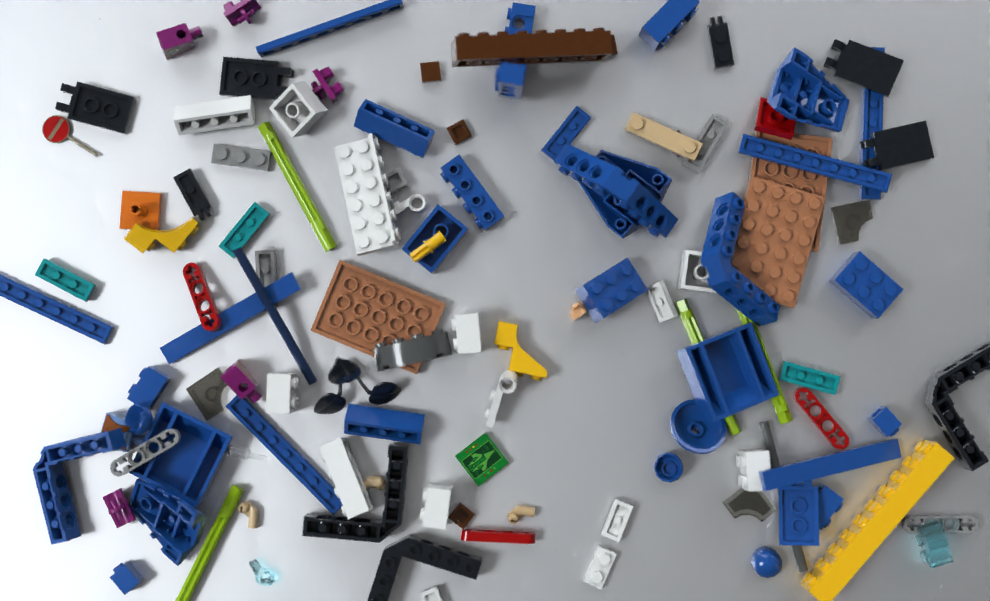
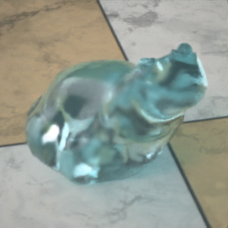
M256 559L249 562L258 584L271 586L275 582L277 575L270 568L262 567Z

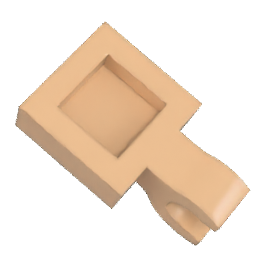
M576 302L571 306L570 310L572 313L569 316L575 321L578 317L584 316L587 313V309L583 303Z

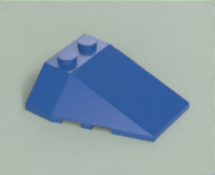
M794 47L775 73L767 102L774 110L788 119L840 132L843 127L849 99L834 83L831 85L824 77L826 74L822 70L818 71L812 64L814 61L808 55Z
M140 478L136 480L129 501L131 510L142 525L146 524L150 529L152 539L156 538L162 545L161 551L164 555L179 566L198 544L208 517L194 505Z

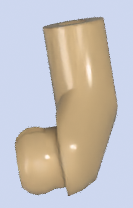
M369 476L363 481L367 491L370 488L383 490L386 487V481L380 476Z
M249 502L241 503L238 510L248 517V528H258V510Z
M517 505L507 515L509 523L516 524L522 516L534 517L535 508Z

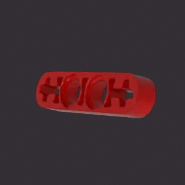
M188 263L183 268V275L202 327L209 332H216L220 329L222 322L203 270L195 263ZM192 268L196 270L194 271V275L197 278V280H195L194 276L189 274L192 272ZM198 284H202L203 291L196 294L195 287ZM204 301H208L210 304L206 311L201 309ZM210 318L215 321L213 322V327L208 325L211 323Z
M803 387L796 389L793 393V399L834 448L845 449L849 445V437L809 389ZM806 392L805 398L811 403L807 405L805 400H799V393ZM816 405L819 407L820 413L817 416H812L810 408ZM826 420L832 423V428L829 431H825L822 428V424ZM835 432L838 437H843V444H836L837 439L835 436L831 435L829 437V435Z
M461 529L460 540L534 544L536 533Z

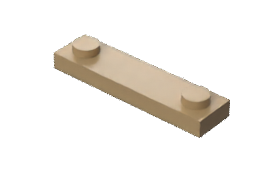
M634 112L625 128V131L695 162L703 146V143Z

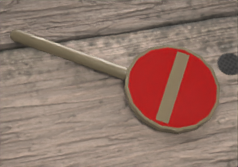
M53 115L44 121L42 133L49 142L61 143L69 139L95 157L98 156V153L69 135L70 124L64 117Z

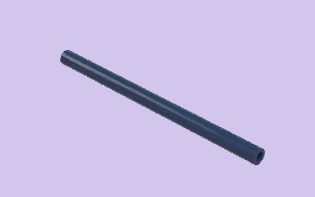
M242 247L233 250L235 257L309 385L315 383L317 379Z

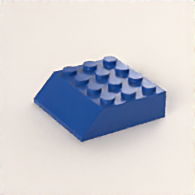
M751 322L676 351L695 402L712 423L779 395Z
M162 402L142 444L170 428L180 432L181 440L177 445L129 473L198 507L203 503L228 453L233 436ZM168 433L169 437L161 441L163 444L167 441L174 442L175 434ZM150 443L149 449L151 452H158V443ZM137 452L133 461L140 463L142 455Z

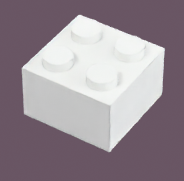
M305 81L292 83L269 107L292 138L305 135L328 111Z
M684 250L682 252L678 289L718 294L708 285L706 278H709L706 267L703 268L700 261L702 252Z
M479 313L455 315V319H451L452 331H456L457 338L453 339L454 350H458V354L482 352Z
M297 373L267 374L266 413L290 414L295 412V408H298L299 405L296 389H299L300 380L296 378Z
M739 450V455H736L737 466H740V474H738L739 486H742V489L748 492L763 491L759 471L771 469L769 450Z
M429 483L428 488L424 489L422 501L426 503L425 507L421 509L419 521H423L422 527L446 530L452 486Z

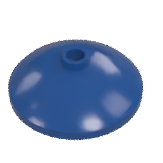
M687 400L679 404L670 417L672 436L682 448L696 454L714 452L723 444L726 438L727 426L724 418L712 423L697 406L695 400Z

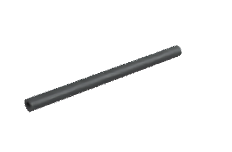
M760 422L759 426L765 448L769 450L770 467H779L780 463L769 422ZM792 545L798 571L800 573L808 571L802 546Z

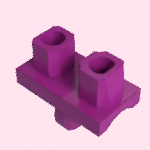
M240 0L236 5L231 1L223 5L225 10L223 14L232 26L237 23L240 24L245 20L251 24L250 17L256 14L255 12L261 7L256 0Z
M329 66L320 71L318 69L312 71L321 84L318 86L316 81L311 83L312 91L315 95H318L323 100L326 98L323 91H326L333 104L337 102V97L344 92V89L339 82L330 87L328 86L327 81L334 77Z
M122 488L102 497L109 510L108 513L111 515L117 528L136 520Z

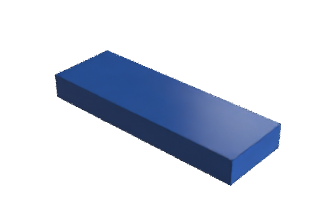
M576 106L541 151L555 161L566 143L571 144L592 117Z

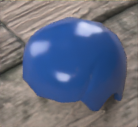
M133 404L125 417V424L130 427L128 431L135 435L144 434L150 429L153 421L151 410L141 404Z
M673 453L659 455L654 464L656 476L660 480L669 483L678 480L684 469L682 460Z
M764 546L758 548L752 554L751 565L759 576L770 578L776 576L781 571L782 559L773 548Z

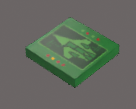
M486 432L455 455L478 487L509 463Z

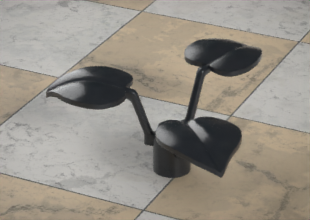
M337 357L334 366L328 374V379L332 384L338 385L337 395L335 393H328L322 396L317 401L314 412L317 414H333L342 410L346 405V399L340 397L342 395V384L349 383L355 379L367 394L370 395L368 398L369 402L376 405L392 401L400 393L401 387L392 382H382L377 384L371 391L359 378L361 374L360 367L349 360Z

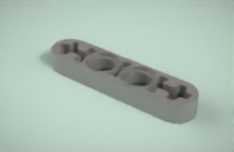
M174 428L167 429L127 452L111 463V473L119 477L126 475L180 442V432ZM168 433L175 434L174 442L167 441L163 444L161 441L169 437ZM151 442L158 443L159 450L157 453L150 451L149 445ZM133 453H141L142 460L140 463L133 461ZM128 461L129 465L122 468L123 472L116 470L118 467L117 463L123 464Z
M908 515L902 519L901 526L903 530L911 534L974 533L979 528V522L971 515ZM912 519V522L920 523L921 527L912 526L911 529L907 526V523H910ZM929 519H933L935 526L929 530L926 528V522ZM952 519L954 521L952 529H946V520ZM968 519L973 522V525H970L969 528L959 523H967Z

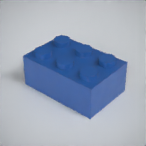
M668 0L642 27L638 36L652 50L655 51L658 47L662 49L669 42L670 35L673 34L675 36L682 29V26L685 24L684 21L689 22L695 16V13L699 10L697 6L700 1Z
M438 204L404 245L402 250L410 256L411 252L424 244V240L427 241L440 231L445 237L446 242L437 247L432 254L429 253L418 261L426 270L434 274L469 229Z
M860 251L854 252L829 280L830 283L872 319L879 318L904 290Z
M627 257L577 288L575 292L596 323L648 289Z

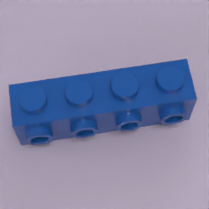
M367 99L359 107L354 127L369 134L372 133L379 139L422 158L428 151L435 130Z
M457 155L441 167V177L446 183L450 182L454 187L451 189L457 198L461 197L465 202L463 207L468 214H474L476 217L474 222L480 230L484 228L487 231L504 219L500 209L460 155Z
M348 404L344 420V434L421 444L425 415Z

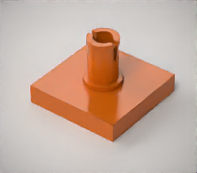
M122 191L119 229L131 230L137 222L146 228L160 230L162 194Z

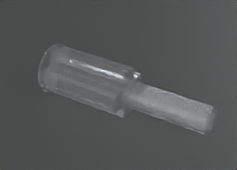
M230 445L228 450V456L245 460L252 458L264 462L268 460V456L252 453L250 449Z

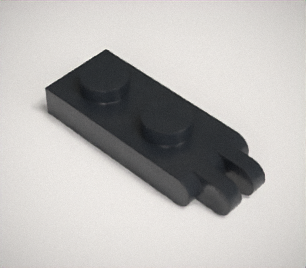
M717 16L718 24L715 23L714 17H710V25L707 26L714 69L734 65L727 22L723 23L722 16Z
M189 168L173 177L193 215H198L201 221L205 220L202 213L204 211L208 218L212 216L209 210L212 206L192 169Z

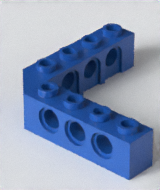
M513 2L512 8H508L507 19L510 20L509 27L505 26V31L509 34H516L517 31H528V34H531L536 6ZM521 21L525 26L518 29L514 26V23ZM501 62L499 68H496L495 91H498V97L521 100L527 64L518 65Z
M566 143L554 161L559 166L558 170L566 176L571 174L570 176L578 182L582 180L590 188L594 186L601 194L608 193L614 196L619 201L618 205L625 210H629L628 214L637 220L639 219L638 223L645 228H649L648 232L655 237L660 235L666 238L679 220L637 180L629 178L616 166Z
M731 192L715 198L700 259L702 267H706L709 278H706L708 285L757 326L777 322L780 305L731 265L744 211V201L737 194Z
M122 428L43 447L40 453L41 457L35 463L32 470L51 545L67 542L81 536L63 462L126 447Z

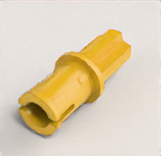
M439 231L427 241L424 240V244L411 252L410 257L414 262H418L427 254H432L437 247L446 242L445 237Z

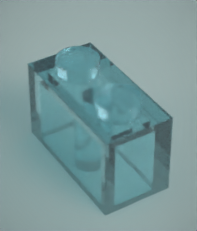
M939 520L916 527L918 535H915L918 546L922 547L920 556L924 563L927 562L932 569L953 562L946 533Z

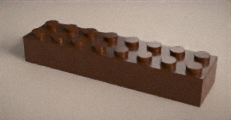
M584 28L574 29V32L558 29L555 30V33H547V30H537L531 34H528V31H517L516 34L502 31L497 32V35H489V32L477 33V36H470L469 33H460L458 36H455L451 43L452 67L501 65V62L520 65L604 61L612 54L611 30L605 31L604 28H594L593 31H585Z

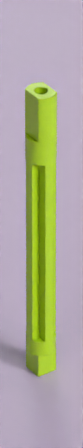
M270 121L262 123L258 126V129L324 251L328 252L335 249L337 245Z
M687 299L676 302L679 315L691 343L695 344L704 340ZM735 414L724 418L731 436L742 431Z
M737 309L742 325L752 323L779 395L771 398L779 422L780 424L789 423L793 419L758 327Z
M232 484L175 601L190 600L244 492V489L240 486Z

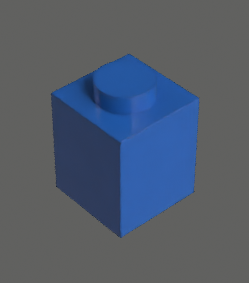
M880 406L867 418L879 433L885 437L894 436L902 425L893 413L884 406Z
M130 561L126 564L120 563L113 569L114 574L110 576V579L124 595L144 580Z

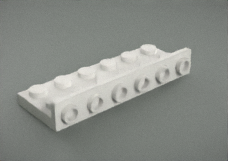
M372 133L368 134L369 138L334 147L358 256L399 246L398 239H401L399 229L395 228L394 221H397L395 210H391L390 203H393L390 191L387 192L386 185H389L386 173H383L382 167H385L384 159L379 155L378 151L381 149L380 141Z

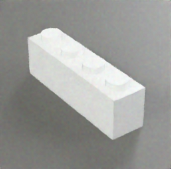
M251 95L175 106L174 123L178 135L255 124V108Z
M339 438L320 446V456L323 462L327 464V474L335 484L334 492L342 502L341 509L344 516L351 519L373 510L374 507L347 439Z

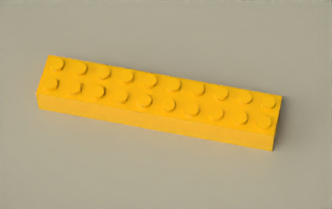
M928 440L918 442L911 456L908 455L902 461L903 465L891 473L889 476L890 480L886 485L883 484L879 487L874 499L866 502L864 505L865 509L861 514L858 513L854 516L849 528L842 530L837 542L832 543L827 548V553L824 557H820L814 563L815 567L812 571L807 572L802 577L800 585L817 600L832 601L954 460V457L937 442Z

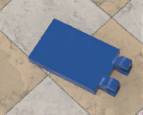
M812 480L805 481L804 484H793L778 488L779 545L819 546L818 487L812 486Z

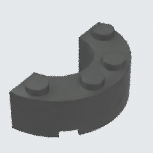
M443 329L431 331L432 335L423 337V333L412 335V340L404 341V338L392 340L393 344L387 345L386 342L375 344L373 354L377 371L452 355L448 332L443 333Z

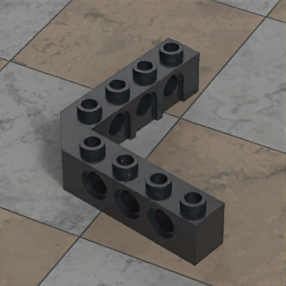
M990 341L931 376L925 398L926 407L963 468L970 471L976 470L989 462L984 452L980 451L974 441L975 437L969 433L964 425V419L958 415L949 394L958 389V386L964 382L975 379L974 376L982 371L990 370Z
M389 444L388 471L386 472L387 486L384 492L385 507L382 520L355 517L348 519L344 516L307 513L304 516L302 536L380 543L396 530L403 522L409 445Z
M409 534L384 548L367 601L389 600L402 556L475 580L480 570L482 557Z

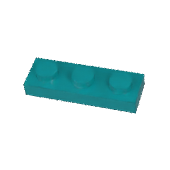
M254 202L220 243L219 247L235 259L233 250L239 247L243 249L271 214Z
M43 258L35 273V276L85 302H88L96 287V284L46 258Z
M783 361L778 380L836 395L841 376Z

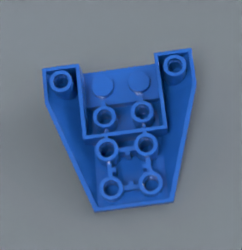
M600 150L595 156L616 166L629 178L637 180L660 202L663 200L672 182V178L656 167ZM582 180L579 182L607 227L619 237L624 239L640 228L639 219L633 218L628 214L629 210L618 205L619 201L614 196L608 193L603 195L594 186L590 188Z

